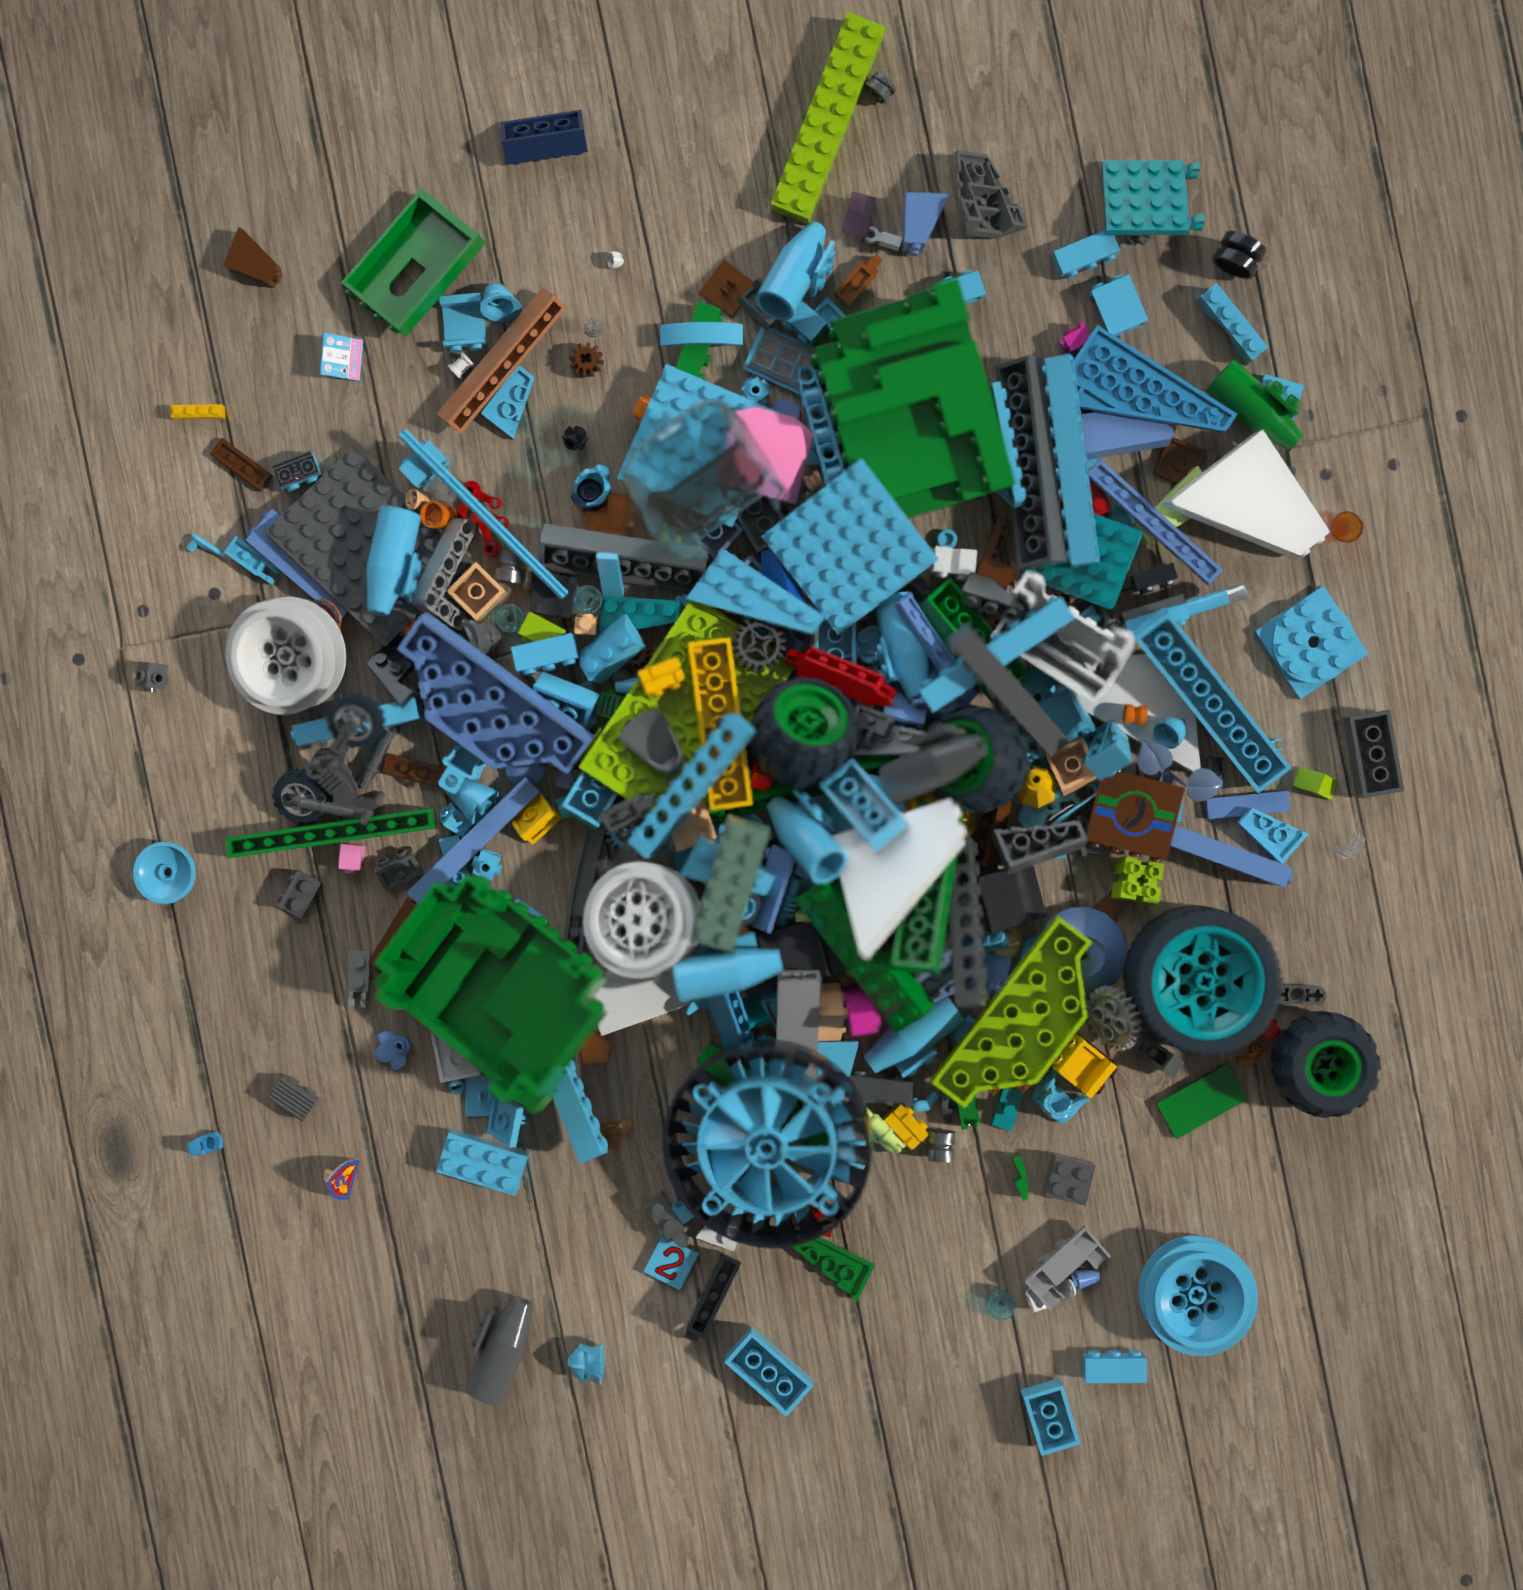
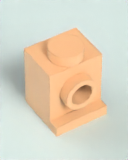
M581 614L575 617L574 634L597 636L598 616Z

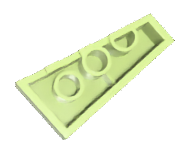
M1199 466L1192 468L1154 507L1175 527L1191 518L1165 508L1163 503L1202 473ZM1139 523L1134 527L1144 532L1140 540L1143 546L1156 540Z

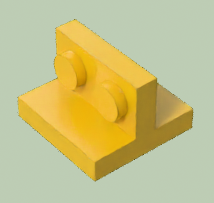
M540 792L510 822L524 841L528 840L533 845L562 819V816Z

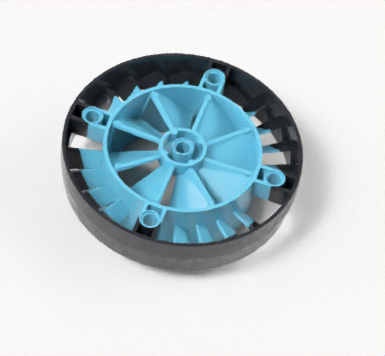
M754 1039L733 1044L716 1052L689 1074L674 1096L667 1111L663 1127L662 1151L666 1171L675 1192L686 1208L705 1226L727 1239L744 1245L759 1248H787L802 1245L824 1236L836 1228L852 1212L861 1198L870 1173L873 1157V1138L871 1122L864 1100L855 1084L838 1065L821 1053L795 1042L780 1039ZM762 1052L771 1053V1065H763ZM738 1054H748L751 1065L750 1069L743 1071ZM786 1056L794 1057L791 1068L785 1066ZM725 1059L734 1077L721 1088L702 1070L719 1060ZM810 1064L822 1071L815 1080L805 1074ZM758 1087H761L762 1105H763V1115H764V1125H763V1118H762L761 1103H760V1096H759V1088H758ZM841 1087L850 1101L835 1107L831 1096ZM700 1088H706L709 1093H703ZM686 1091L704 1108L683 1098L684 1092ZM798 1099H803L807 1105L783 1130L780 1129ZM678 1110L703 1117L701 1125L677 1120ZM860 1118L862 1121L840 1126L842 1122ZM825 1131L829 1133V1147H789L790 1141ZM677 1133L698 1134L697 1143H678ZM867 1141V1145L840 1144V1142ZM763 1144H769L772 1148L766 1149ZM698 1153V1162L684 1165L681 1156ZM787 1157L818 1172L803 1180L783 1161ZM836 1159L864 1165L865 1167L862 1169L837 1161ZM751 1164H753V1166L751 1167V1169H750V1170L747 1172V1174L744 1176V1175H743L744 1171H745ZM769 1169H774L779 1186L770 1185ZM701 1172L704 1173L712 1186L705 1195L691 1178ZM831 1175L854 1187L846 1198L828 1183ZM830 1199L835 1204H828L825 1200ZM811 1202L824 1215L815 1218L808 1203ZM728 1203L735 1206L731 1214L723 1210ZM749 1212L754 1213L753 1222L746 1221ZM790 1212H794L798 1224L793 1225ZM770 1215H774L775 1226H770Z

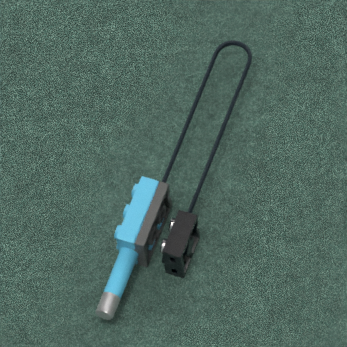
M1174 563L1133 574L1130 576L1132 586L1121 589L1120 593L1133 589L1134 593L1139 592L1142 595L1152 592L1154 590L1153 587L1158 585L1160 589L1172 586L1174 580L1178 579ZM1239 584L1189 600H1184L1183 594L1122 612L1119 616L1123 629L1131 633L1165 607L1178 625L1181 626L1186 624L1185 620L1189 619L1192 615L1248 598L1244 584ZM1085 600L1072 605H1068L1067 607H1076L1079 605L1089 603V601Z

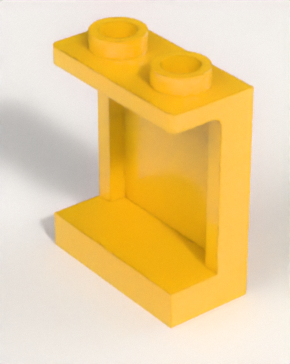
M1076 1033L1051 1064L1054 1070L1089 1098L1095 1095L1117 1067Z

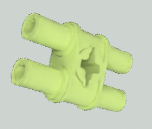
M867 1108L871 1122L873 1142L880 1143L890 1155L900 1153L902 1151L901 1148L903 1149L905 1144L893 1134L892 1127H889L878 1114H873ZM860 1118L855 1119L857 1122H862Z

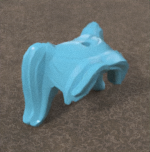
M1051 1068L1050 1072L1035 1086L1031 1097L1033 1101L1040 1105L1043 1112L1061 1124L1073 1117L1080 1107L1088 1103L1090 1099L1085 1095H1079L1074 1100H1071L1061 1088L1054 1085L1058 1078V1072Z

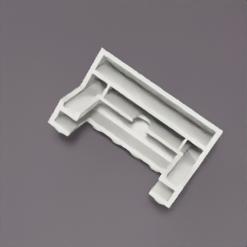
M1027 571L1013 591V597L1024 606L1021 621L1027 618L1025 614L1034 608H1037V610L1045 606L1043 602L1051 598L1045 592L1044 578L1035 572L1031 574ZM1069 606L1068 608L1075 619L1049 635L1045 642L1040 641L1019 656L1093 704H1097L1114 683L1133 652L1135 639L1125 629L1121 631L1116 628L1114 634L1105 628L1102 630L1096 626L1097 623L1088 617L1084 619L1078 615L1079 612L1075 608ZM1004 617L990 637L1000 631L1002 634L1009 630L1008 626L1016 620ZM1081 660L1093 667L1091 671L1079 665Z

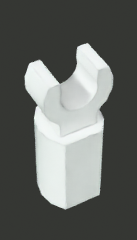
M869 227L868 231L874 233L875 237H866V243H879L880 246L899 251L902 237L887 232L880 233L877 228Z

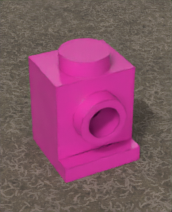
M1084 322L1079 323L1077 330L1071 328L1066 331L1064 337L1058 341L1063 352L1066 351L1067 354H1072L1084 346L1090 337Z

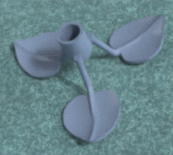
M1142 740L1137 762L1139 769L1143 773L1154 775L1156 780L1169 784L1174 779L1183 786L1189 787L1187 795L1194 801L1208 800L1221 789L1223 780L1213 771L1206 768L1196 769L1190 774L1188 778L1189 783L1184 782L1175 774H1172L1168 768L1173 762L1171 751L1156 741Z

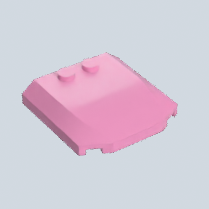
M753 407L732 412L715 484L796 505L813 433L797 418L766 409Z

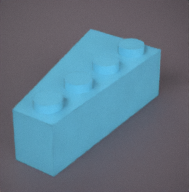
M700 834L681 869V876L708 882L719 843ZM759 865L751 892L766 895L775 879V872Z

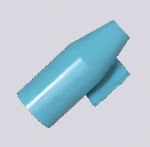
M815 221L809 222L782 248L756 295V303L766 315L777 320H790L810 284L812 285V297H815L818 290L822 291L826 281L824 278L826 275L830 276L834 267L832 262L836 255V251H834L835 242L832 240L826 250L823 249L826 229L822 224Z
M382 506L379 509L366 567L367 606L370 613L388 616L398 597L406 598V602L411 603L412 594L415 593L417 586L416 577L420 578L422 571L418 554L413 553L421 516L412 511L392 506Z
M899 592L892 594L874 608L882 638L879 639L875 651H873L875 663H879L880 670H878V674H881L884 678V684L890 686L891 682L899 681L908 699L917 700L922 698L918 692L921 688L920 684L929 679V656L895 607V604L908 593H911L913 597L914 595L912 592Z
M796 789L792 791L800 800L797 805L782 796H777L770 800L767 805V811L780 842L812 880L817 883H826L839 876L847 864L848 857L846 852L824 828L826 826L835 833L837 830L832 825L833 819L822 811L823 808L816 801L811 803L813 800L806 792L801 794Z
M754 932L737 935L732 952L714 947V953L681 959L673 965L681 1003L744 990L783 971L779 950L758 949Z
M948 996L938 1002H934L935 1005L926 1016L896 1033L891 1025L864 1056L875 1073L896 1066L903 1078L905 1076L911 1077L919 1071V1066L922 1064L928 1065L935 1060L937 1052L932 1046L965 1023V1020Z

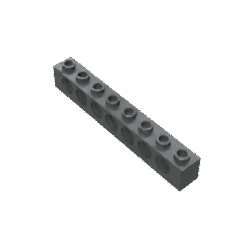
M964 837L965 845L957 853L949 911L956 1006L959 1008L986 1006L985 1001L988 1000V990L984 988L987 972L986 968L983 967L985 948L981 945V938L984 937L983 926L980 925L982 906L978 902L981 888L980 884H977L979 865L975 859V855H978V846L970 837ZM962 856H967L966 863L959 865V859ZM964 876H968V883L961 886V879ZM969 897V904L962 906L963 898ZM970 917L971 924L968 927H964L963 921ZM968 938H972V946L965 948V941ZM969 959L974 960V966L971 969L966 968V962ZM975 980V988L968 990V982Z

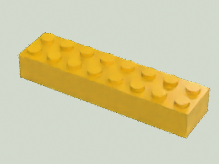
M730 638L689 642L686 645L700 748L705 747L709 742L708 737L711 733L718 731L722 726L721 721L728 714L740 715ZM728 732L726 735V739L728 742H731L732 740V734L730 732ZM745 746L706 792L708 811L753 805ZM715 748L713 751V755L716 759L719 756V750L717 748ZM702 764L703 774H705L706 767L704 764Z

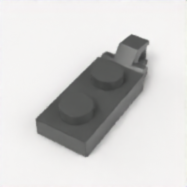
M652 792L643 797L640 794L634 795L600 812L599 818L608 832L611 833L643 817L650 810L648 807L655 804L656 797Z

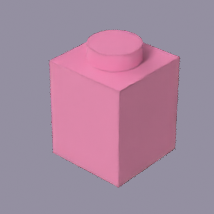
M340 844L338 869H344V873L357 874V870H363L365 845Z

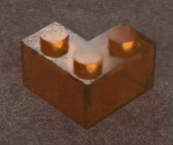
M609 493L607 513L587 511L585 530L628 537L630 494Z

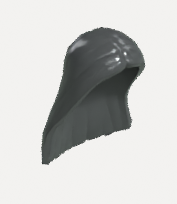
M659 709L640 714L622 729L619 740L644 759L657 773L669 776L680 770L684 761L682 751L668 722Z

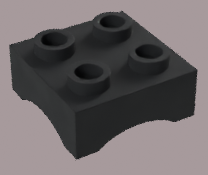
M535 574L529 611L571 619L578 579L571 576L552 574L568 590V594L563 599H560Z

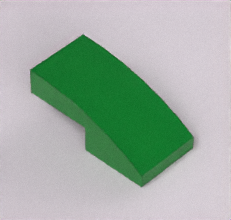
M1018 1153L1011 1156L1019 1173V1176L1012 1179L1022 1200L1025 1201L1028 1197V1178L1024 1163Z

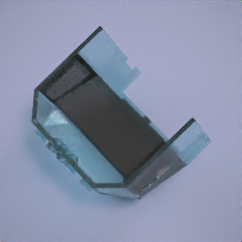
M700 400L674 419L667 411H664L662 416L665 422L668 423L664 427H662L658 420L653 419L651 424L657 432L632 449L623 474L625 483L651 536L682 562L690 561L691 557L698 556L701 559H709L700 541L702 538L765 494H768L772 504L778 511L780 496H783L786 490L775 468L746 422L726 402Z

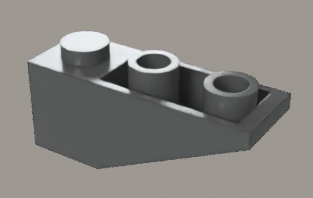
M971 572L962 590L961 604L1021 622L1024 606L991 578Z

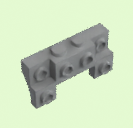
M1085 1225L1069 1239L1059 1240L1054 1245L1055 1249L1050 1254L1047 1252L1039 1259L1040 1263L1037 1264L1038 1267L1023 1279L1050 1311L1061 1299L1065 1298L1057 1286L1083 1262L1087 1260L1096 1270L1100 1264L1111 1257Z

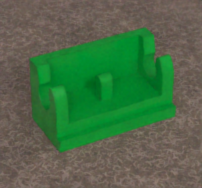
M976 1095L966 1108L956 1102L961 1129H968L969 1126H980Z

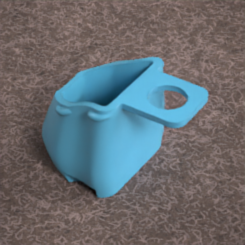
M457 743L452 747L450 753L442 759L443 764L447 768L438 784L448 792L455 794L465 778L479 780L483 769L486 767V763ZM454 775L457 778L456 786L448 787L445 783L446 777Z

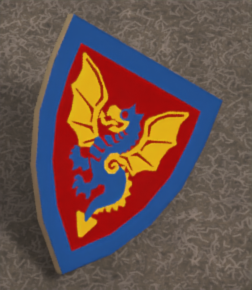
M359 1159L346 1161L334 1171L330 1169L324 1171L323 1179L327 1191L335 1199H349Z

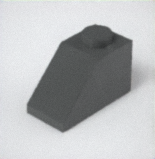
M1146 1034L1133 1050L1172 1079L1185 1063Z

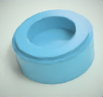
M944 529L937 535L936 543L939 547L953 548L957 543V535L950 529Z

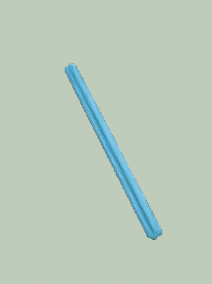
M407 429L400 432L398 437L560 599H563L568 594V590Z

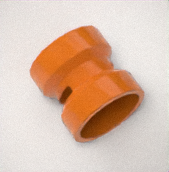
M1125 704L1123 724L1130 725L1136 723L1138 726H1145L1147 706L1140 705L1139 707H1134L1132 704Z

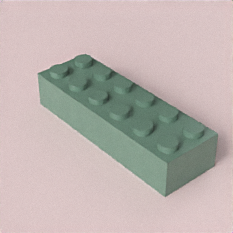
M728 815L694 924L691 941L730 952L733 951L769 836V827Z

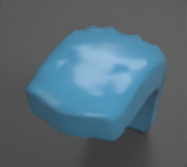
M213 1132L192 1140L188 1143L187 1148L192 1156L208 1154L223 1148V1138L219 1132Z

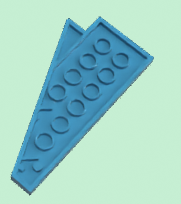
M1098 325L1074 359L1081 409L1221 433L1227 431L1237 415L1234 411Z

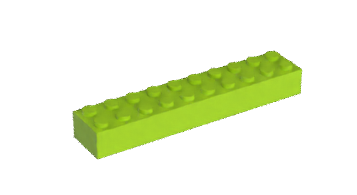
M847 12L771 201L770 211L805 225L810 222L863 91L864 84L867 81L885 36V26Z

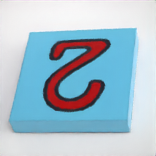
M662 1234L644 1272L680 1290L699 1252L687 1246L686 1248H680L671 1238L667 1240L664 1234Z

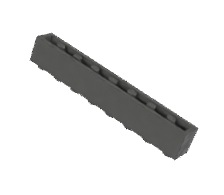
M964 623L946 639L951 644V647L948 649L956 658L961 656L964 659L961 663L969 672L971 670L975 671L976 675L974 678L981 686L986 684L989 687L986 691L994 700L997 697L1001 702L998 705L1006 714L1009 711L1013 714L1010 718L1018 727L1020 725L1024 726L1025 729L1022 732L1030 741L1033 738L1037 741L1034 745L1042 754L1046 751L1052 757L1070 741L967 623Z

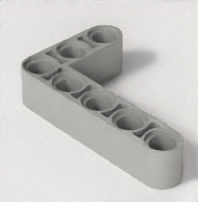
M453 518L449 522L416 586L415 593L412 594V603L423 613L428 612L452 630H462V625L467 619L465 614L443 598V595L475 533V524L470 519Z

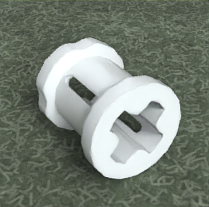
M462 352L452 365H448V368L461 380L462 375L475 365Z

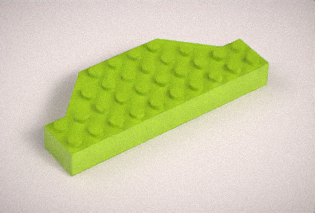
M1055 915L931 1077L932 1084L964 1108L980 1091L1037 1084L1088 1017L1081 976L1080 957L1092 941L1062 918Z

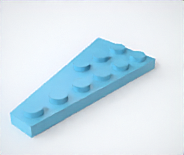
M724 549L720 551L686 598L690 602L701 603L708 607L719 608L726 612L755 620L759 619L773 625H781L813 635L824 620L823 615Z

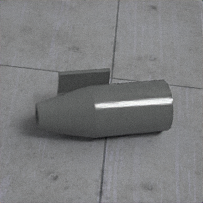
M945 724L933 727L931 732L917 734L915 739L908 742L910 746H916L920 749L881 767L880 779L884 791L893 802L900 804L955 780L986 754L983 740L977 735L958 738L966 734L965 729H959L956 726L949 727L945 726Z
M514 1296L502 1313L495 1311L496 1305H493L491 1310L487 1309L479 1325L483 1329H478L472 1342V1346L475 1347L473 1354L476 1355L478 1350H480L465 1391L474 1399L489 1405H503L527 1347L533 1303L519 1296Z

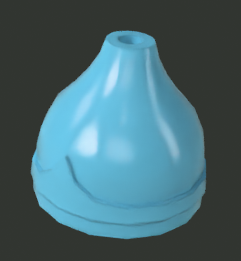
M1166 717L1158 721L1153 728V734L1158 743L1166 746L1168 749H1174L1179 746L1186 734L1185 719Z

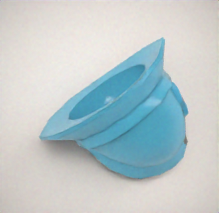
M489 283L483 289L480 311L484 317L502 323L512 321L521 314V304L505 286L500 283Z

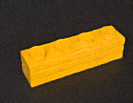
M222 404L171 405V418L173 420H225V406Z

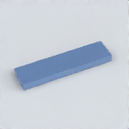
M1288 791L1218 797L1205 800L1207 819L1243 816L1249 808H1254L1265 814L1290 811Z

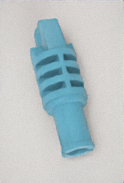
M795 873L790 875L788 886L784 891L777 912L779 913L777 925L783 928L788 925L790 919H794L798 907L795 899L800 895L799 890L803 877Z

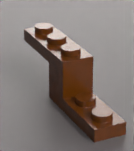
M997 518L993 524L976 574L991 578L1006 591L1008 585L1012 586L1016 574L1013 573V567L991 560L992 557L996 558L999 546H996L998 539H1002L1006 531V527L1003 526L1005 521ZM988 613L985 620L993 627L994 623L998 625L1001 616Z

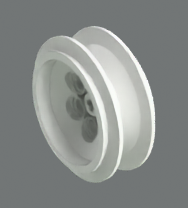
M281 597L257 603L246 609L236 619L227 638L226 664L233 684L240 694L252 705L273 714H294L322 703L334 693L345 671L346 649L337 624L325 610L306 599ZM283 630L286 631L287 638L283 636ZM302 636L306 639V645L301 641ZM269 644H272L273 652L269 649ZM307 656L311 659V665L307 663ZM275 664H277L279 668L278 672L274 668ZM293 670L298 674L297 679L293 675Z
M646 862L623 864L602 876L588 896L583 918L586 940L599 962L618 975L629 978L661 977L674 971L673 965L678 960L690 958L697 948L698 942L691 941L701 902L690 882L672 868ZM638 894H641L642 902L638 905L636 897ZM656 903L660 906V911L657 914L654 912V905ZM622 905L625 907V914L623 916L619 913ZM657 924L661 927L659 935L655 933V926ZM623 926L626 928V935L624 937L620 934ZM640 936L644 938L643 946H639L638 939Z

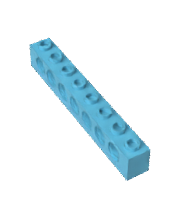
M728 714L721 721L722 726L718 731L711 733L708 737L709 742L705 747H701L695 753L696 758L682 769L683 774L679 779H675L670 784V790L667 794L662 795L657 800L655 809L649 811L643 819L645 821L642 825L632 831V837L628 842L645 859L653 858L757 731L739 714ZM728 732L732 734L731 742H728L726 739ZM715 748L719 750V756L717 759L713 755V751ZM702 764H704L706 767V772L704 775L701 773L700 770ZM689 780L693 783L692 790H689L687 785ZM676 796L680 798L679 806L675 804ZM663 812L667 814L666 822L662 819ZM651 827L654 829L655 832L653 838L650 836L649 833Z

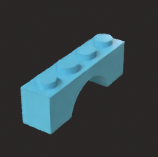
M1217 283L1196 300V303L1204 313L1224 328L1232 340L1234 350L1246 365L1268 348Z

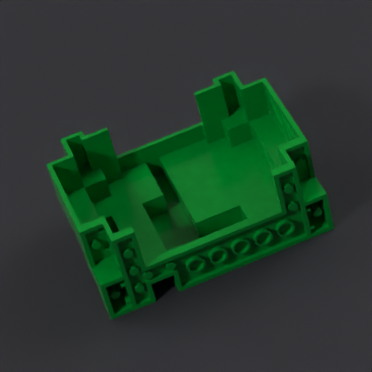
M958 277L933 284L931 289L907 295L904 300L832 320L831 327L828 330L831 343L814 347L810 357L812 368L817 369L820 383H824L826 391L823 392L826 404L830 403L832 408L829 415L832 424H836L838 429L835 436L838 445L842 444L844 450L841 453L843 464L848 465V468H850L862 458L908 519L978 500L985 495L1011 488L1016 484L976 340H972L967 324L970 318Z
M476 874L474 876L465 875L458 886L452 883L434 882L374 962L382 970L373 983L380 989L375 998L390 1010L405 1009L493 1081L488 1090L502 1102L516 1100L531 1113L543 1111L558 1092L555 1088L567 1074L565 1069L608 1013L604 1009L605 1005L594 997L607 978L603 976L604 972L592 963L593 959L584 952L580 954L575 950L577 948L575 944L569 940L564 941L559 937L561 934L549 925L550 921L546 917L536 914L531 915L527 911L529 908L520 901L516 903L512 900L513 895L507 890L492 888L490 886L491 882L481 875L479 877Z

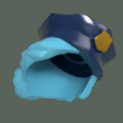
M599 464L593 469L587 468L575 479L571 499L575 503V507L580 511L593 514L607 506L611 493V486L608 481L611 478V472L607 466Z

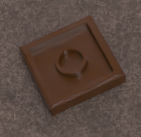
M1172 438L1169 446L1162 448L1152 474L1178 484L1192 468L1196 466L1200 468L1206 450L1177 438Z

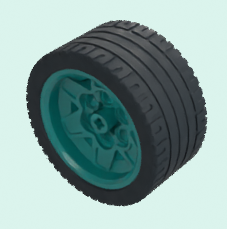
M1200 905L1173 908L1171 911H1165L1162 915L1156 916L1154 920H1150L1147 923L1148 925L1144 926L1141 932L1135 936L1136 939L1132 941L1131 948L1127 952L1126 964L1123 968V982L1125 983L1123 986L1124 991H1126V998L1131 997L1130 1003L1137 1005L1134 1010L1140 1012L1137 1018L1142 1020L1141 1024L1144 1025L1143 1027L1175 1049L1198 1056L1206 1055L1211 1057L1214 1055L1221 1056L1225 1053L1230 1054L1233 1051L1242 1049L1241 1047L1248 1046L1251 1041H1255L1257 1036L1261 1035L1264 1029L1270 1025L1269 1022L1273 1020L1275 1011L1277 1012L1279 1007L1277 1006L1278 1002L1280 1003L1281 1000L1280 993H1282L1280 962L1276 957L1275 950L1272 949V944L1267 941L1268 938L1261 933L1262 931L1251 922L1236 914ZM1194 944L1191 955L1188 956L1179 952L1184 947ZM1218 945L1224 948L1229 954L1220 957L1218 952ZM1201 954H1205L1207 958L1204 964H1199L1198 957ZM1186 963L1188 971L1185 974H1181L1180 966ZM1218 965H1223L1224 972L1221 975H1217L1215 972ZM1168 971L1175 978V981L1166 988L1165 978ZM1237 978L1239 979L1238 987L1233 983ZM1186 984L1187 992L1180 995L1179 987ZM1221 985L1223 993L1216 996L1215 988ZM1200 995H1204V1004L1198 1006L1196 1003L1197 998ZM1189 1005L1191 1017L1181 1013L1178 1008ZM1218 1006L1225 1008L1224 1010L1216 1014Z

